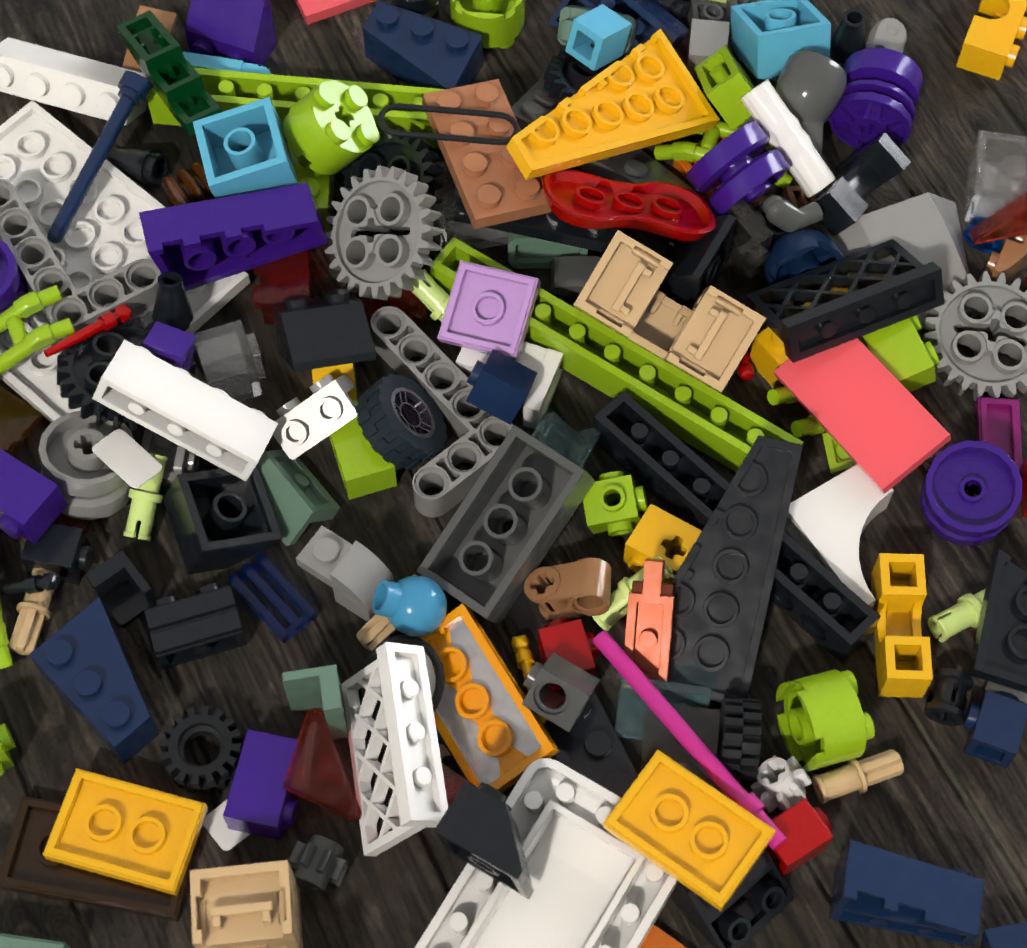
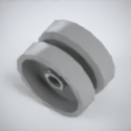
M80 410L66 413L54 420L41 435L38 449L41 474L58 484L68 503L62 514L73 519L96 520L113 515L124 508L131 498L128 497L129 489L132 487L92 452V447L114 431L113 421L106 420L99 427L96 426V415L93 414L86 419H82ZM122 422L119 429L124 430L133 438L131 430Z

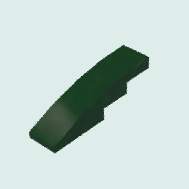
M150 10L116 26L118 34L147 79L152 83L153 88L172 115L190 137L196 135L193 121L223 112L220 105L205 89L201 76L185 59L181 45Z

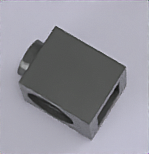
M553 652L544 665L536 661L527 675L523 685L529 688V691L522 705L570 732L582 714L600 679ZM549 683L561 686L566 696L555 694L551 690Z

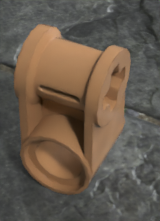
M583 558L576 562L540 567L531 572L526 578L524 593L530 601L539 604L540 613L550 622L563 618L572 619L583 616H598L606 613L610 608L612 569L610 564L599 558Z

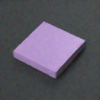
M460 260L437 339L442 343L488 354L494 349L513 360L519 361L540 289V279Z

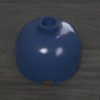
M800 229L795 232H788L778 238L768 250L763 267L767 287L844 258V255L826 234L813 229ZM809 286L804 289L819 290L821 286ZM775 300V301H776L778 304L781 305L784 300ZM795 301L793 305L798 304V306H801L806 302Z

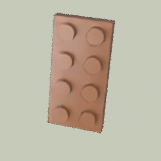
M499 79L423 94L422 105L503 112L515 118ZM425 112L434 134L506 139L514 131L513 125L506 119ZM437 140L473 229L551 212L542 187V176L526 180L507 150V145Z

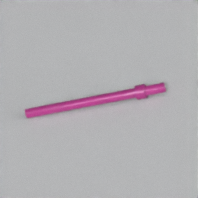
M606 630L600 632L592 641L722 793L776 830L775 836L768 846L773 851L779 848L787 838L763 811L766 806L754 792L749 794L612 636Z

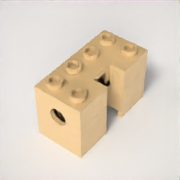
M617 230L573 304L574 308L722 393L766 318L712 285L703 290L694 303L692 310L678 304L658 290L673 262Z
M288 860L190 870L192 944L195 948H303L300 889Z

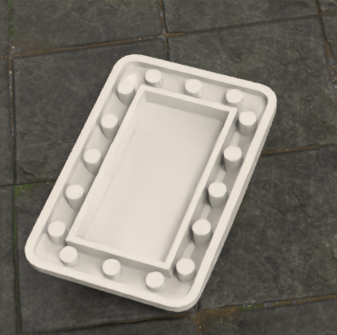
M540 758L532 762L525 769L505 801L512 808L510 813L518 826L534 890L530 899L525 898L467 863L415 948H641L678 881L603 828L604 821L621 800V797L557 760Z

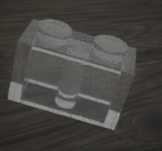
M241 319L193 334L196 335L195 347L207 385L223 390L229 397L238 402L263 395L259 379L265 378L266 375L260 359L261 353L254 333L246 335Z

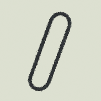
M394 103L385 106L378 115V123L381 129L389 135L397 137L507 145L511 138L520 132L519 123L514 117L507 113ZM400 109L506 119L513 125L514 131L506 139L399 131L389 128L384 122V116L391 110Z

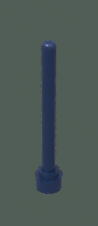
M125 71L117 85L120 89L118 92L120 99L47 233V238L51 243L57 244L63 240L133 107L139 106L141 102H145L152 91V83L143 76L132 71Z

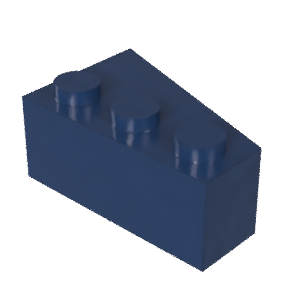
M378 0L363 26L366 58L399 82L404 80L414 87L450 89L473 84L483 66V35Z
M563 0L547 23L558 28L560 12L569 5L594 9L604 4L616 13L632 16L636 21L637 27L633 48L640 43L643 45L655 32L662 29L675 50L690 31L655 0ZM632 50L625 53L624 55L628 56Z
M100 597L96 598L29 654L40 674L124 764L159 735Z

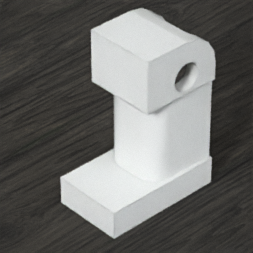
M524 341L519 361L517 362L537 372V375L523 405V426L539 431L563 374V369L559 367L564 353ZM462 347L455 363L469 377L477 360L485 363L490 354Z

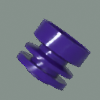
M866 48L854 52L846 59L843 67L847 77V88L840 103L830 115L831 129L841 141L854 148L861 149L884 132L900 147L907 142L912 129L915 107L923 84L921 69L913 59L891 49Z

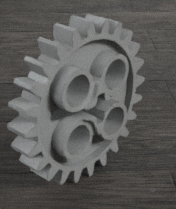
M378 165L376 171L364 169L363 178L352 176L351 184L353 189L341 187L340 192L344 198L343 201H332L331 204L337 210L336 216L326 217V221L333 225V230L326 232L327 239H332L333 245L325 250V254L336 257L329 265V268L340 271L336 280L347 283V290L359 293L360 297L387 301L388 296L400 298L402 289L413 291L414 283L412 278L426 279L422 267L423 265L434 266L435 263L428 255L430 251L440 250V246L432 241L433 236L443 233V229L433 226V222L442 214L430 209L437 198L426 194L429 187L428 184L419 182L416 174L406 172V170L393 166L388 168ZM391 229L400 232L410 230L408 235L400 236L393 234H376L374 237L366 235L355 236L358 231L387 233Z
M988 271L982 273L979 282H976L975 278L969 273L963 280V286L958 281L953 280L948 287L949 292L943 290L944 305L927 311L932 317H926L922 327L931 332L924 334L922 342L930 341L937 353L940 364L935 366V374L943 371L948 374L943 385L948 386L954 381L960 384L958 395L964 394L968 388L973 389L974 401L981 397L984 392H988L989 397L997 399L1001 391L1006 398L1013 399L1016 395V388L1023 394L1027 393V290L1025 292L1019 290L1021 285L1020 278H1017L1010 286L1006 284L1005 273L1003 272L1000 273L995 282L991 281ZM964 308L976 309L980 313L981 319L970 318L966 315ZM1012 316L1020 322L1021 328L1009 326L1005 317ZM954 327H957L961 332H956ZM986 332L991 333L990 337L991 340H993L994 342L988 340V334ZM1017 341H1023L1025 343V346H1022ZM966 345L970 347L974 357L962 356L957 346ZM998 354L1009 355L1013 359L1015 366L1003 365L998 358Z

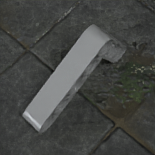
M0 179V240L6 243L13 253L19 266V271L30 292L35 290L39 292L57 285L62 295V301L46 306L42 310L49 324L69 317L71 321L78 320L73 323L75 332L84 328L85 325H90L97 321L99 316L109 311L114 313L115 308L124 303L132 309V318L124 322L125 325L132 323L135 318L140 319L153 312L158 288V277L162 274L154 261L150 259L133 261L76 289L15 187L9 181ZM114 302V303L111 304V305L104 306V305H106L107 303Z
M393 306L382 307L371 318L372 338L376 352L396 373L403 374L407 378L410 377L415 380V383L426 390L427 394L436 402L438 409L441 410L444 423L459 438L422 466L414 474L412 480L414 504L417 511L426 517H439L465 499L500 446L491 445L488 441L492 439L504 440L513 424L511 423L510 425L468 403L466 399L473 387L466 382L468 377L402 310ZM389 330L397 331L394 334H383L384 332ZM413 357L424 358L416 362L409 361V359ZM438 384L450 385L446 389L435 388ZM466 411H474L478 413L473 417H465L461 415ZM461 463H469L473 465V468L460 470L456 466ZM428 488H438L441 490L440 493L431 496L423 493Z

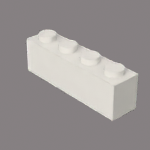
M10 37L0 42V92L108 121L120 99L118 96L120 89L117 85L125 71L135 72L147 79L145 74ZM147 100L141 102L139 106L133 107L124 125H129L146 111Z
M125 339L102 375L92 397L93 400L244 481H247L278 425L277 422L269 419L260 410L247 407L229 397L223 390L203 383L192 377L183 368L174 367L154 356L148 349L136 346Z

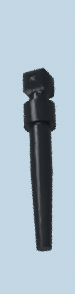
M54 572L45 573L43 576H28L21 581L0 584V595L21 592L32 594L43 592L44 589L46 591L56 590L61 579Z

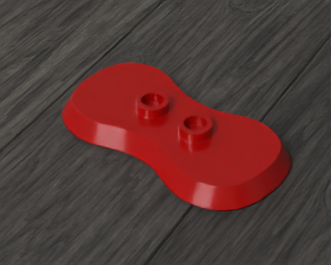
M573 169L561 170L543 175L542 187L551 211L562 221L586 229L631 228L648 231L674 240L696 241L703 238L715 229L716 226L715 216L705 200L695 192L666 182H619Z

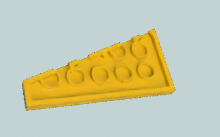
M659 29L643 45L640 43L633 48L628 56L621 61L614 62L581 86L579 91L572 97H566L546 116H540L514 135L506 148L524 178L528 180L713 129L720 119L662 29Z

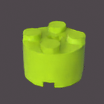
M450 0L451 25L483 35V48L511 47L524 26L525 0Z
M328 80L318 84L290 108L289 114L285 116L283 122L286 141L297 158L303 155L312 163L308 166L310 169L323 175H333L369 150L379 140L380 135L373 115L367 105L368 98L366 93L356 85L349 87L341 82Z
M833 669L784 682L777 689L776 702L784 700L785 713L777 715L781 736L790 756H794L797 761L803 760L806 763L803 767L806 772L861 757L866 748V741L875 736L872 718L867 712L862 710L857 696V681L849 670L840 672Z

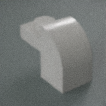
M324 526L318 529L296 557L299 567L333 588L337 603L367 622L375 615L372 610V601L379 582L383 579L394 582L390 570L368 548L358 541H355L352 545Z

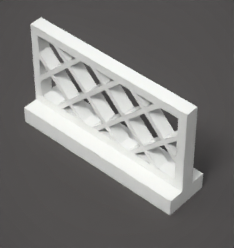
M385 642L376 648L377 659L341 684L364 856H377L426 827L436 828L448 809L424 646ZM363 687L366 691L360 706L358 690ZM378 700L381 704L376 720H374L372 715ZM369 729L372 733L366 749L365 738ZM384 743L387 748L381 764L378 761V757ZM373 773H375L377 779L372 792L371 780ZM390 787L393 792L389 805L386 807L384 801ZM379 817H381L384 821L378 836L377 823Z

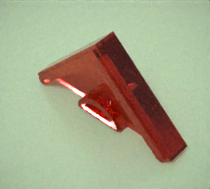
M1027 192L969 231L973 243L982 244L1026 235Z
M318 708L307 710L282 788L351 821L361 818L362 811L323 713Z

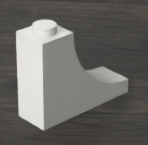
M856 464L791 502L784 532L866 604L873 608L876 599L864 580L859 561L860 536L870 521L887 508L894 490L891 488L884 494Z

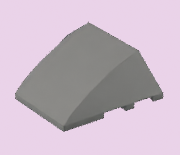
M929 192L861 215L856 223L831 238L844 257L894 239L923 265L934 262L939 266L942 271L943 290L949 292L948 287L953 280L958 281L963 286V280L969 274L956 202ZM890 255L877 261L893 262L895 258ZM848 272V274L856 276L858 272ZM869 273L867 277L885 278L887 274ZM964 308L966 315L975 313L976 310L973 308ZM927 311L917 315L921 327L926 317H932ZM922 327V329L917 332L919 333L925 331L926 329Z

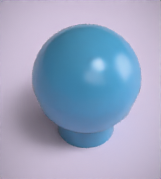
M408 576L397 581V583L383 579L379 582L374 592L372 610L376 615L388 617L389 622L399 632L410 637H422L431 634L442 624L447 612V600L442 588L434 580L425 576Z

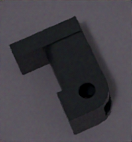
M884 132L843 160L835 169L834 176L836 179L815 194L807 204L817 202L823 212V220L821 221L827 226V230L831 235L835 236L856 223L868 208L865 200L873 190L904 171L911 161Z

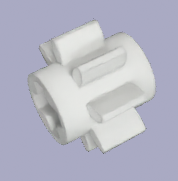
M774 755L758 767V782L753 783L751 789L766 806L765 809L769 813L776 807L786 811L806 798L804 787L812 784V780L794 756H791L786 761Z

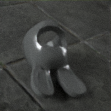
M801 50L789 56L778 77L775 90L789 111L798 118L801 128L810 136L813 146L821 156L823 125L840 103L847 88V77L844 69L829 57L817 52ZM750 116V117L744 122V124L742 125V127L745 126V125L748 124V123H751V122L755 121V120L753 119V117Z

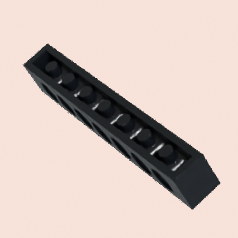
M625 391L620 393L594 416L592 441L678 518L703 530L730 483ZM784 532L770 600L840 663L844 664L872 636L881 616Z

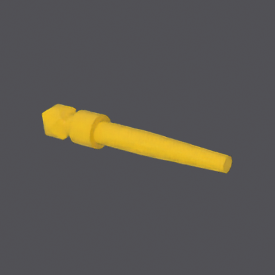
M524 634L512 637V649L515 652L517 666L522 670L525 680L535 661L532 651L529 650L528 638ZM537 714L541 722L545 723L546 718Z

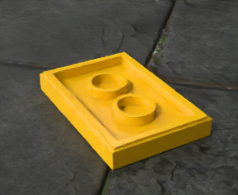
M660 750L656 751L603 823L605 830L719 911H722L776 832L775 829Z
M76 768L44 849L43 856L47 860L177 896L205 820L208 806L203 802Z

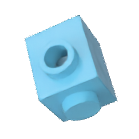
M602 4L573 19L565 52L591 70L596 71L623 56L632 23Z

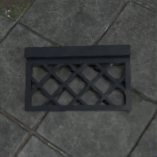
M894 239L746 295L748 306L766 318L764 323L783 341L785 354L793 363L944 305L941 268L934 262L923 265ZM890 255L895 258L893 262L877 261ZM846 272H858L856 276L841 275ZM869 273L887 274L885 278L867 277ZM809 286H821L819 290L804 289ZM832 287L849 288L848 292L830 291ZM773 300H784L781 305L767 304V302ZM795 301L811 302L810 307L794 306L793 304Z

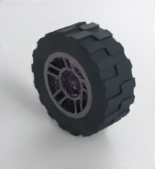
M389 373L358 397L356 413L358 415V424L363 431L362 434L372 445L373 450L376 453L378 452L386 462H390L400 469L412 470L413 468H418L445 447L447 427L443 421L442 412L436 406L433 398L427 394L426 390L415 383V380L410 377H404L403 374L399 373L396 375Z

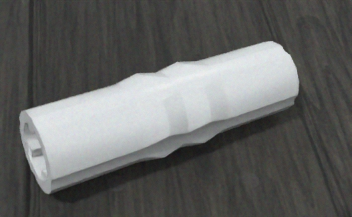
M768 79L740 98L753 119L758 122L768 135V143L774 150H779L791 165L789 171L808 198L821 191L836 179L813 146L810 136L801 128L798 118L789 111Z

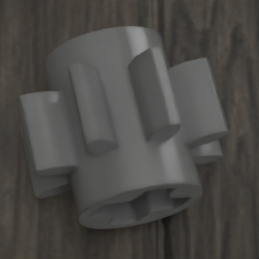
M315 834L312 835L308 845L297 841L288 859L291 863L290 866L296 869L294 876L297 883L319 893L325 892L328 883L339 887L348 869L347 861L340 858L344 848L333 840Z

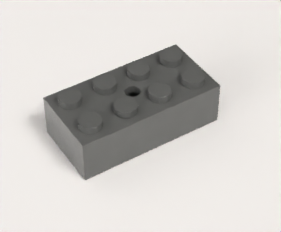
M513 425L416 572L434 580L444 591L485 619L500 625L524 589L526 578L538 568L595 480L584 469ZM513 522L511 529L504 533L506 524Z

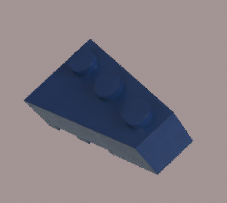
M850 840L836 863L829 919L969 947L979 936L984 880L972 877L968 871L962 869L942 868Z

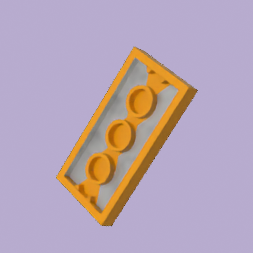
M462 603L445 616L442 624L434 632L418 637L429 643L442 661L445 673V686L441 701L434 712L435 724L470 784L478 788L481 782H484L503 793L519 781L525 769L532 762L540 758H551L559 752L558 747L536 712L522 705L526 696L468 606ZM425 653L432 697L435 690L436 675L434 666Z

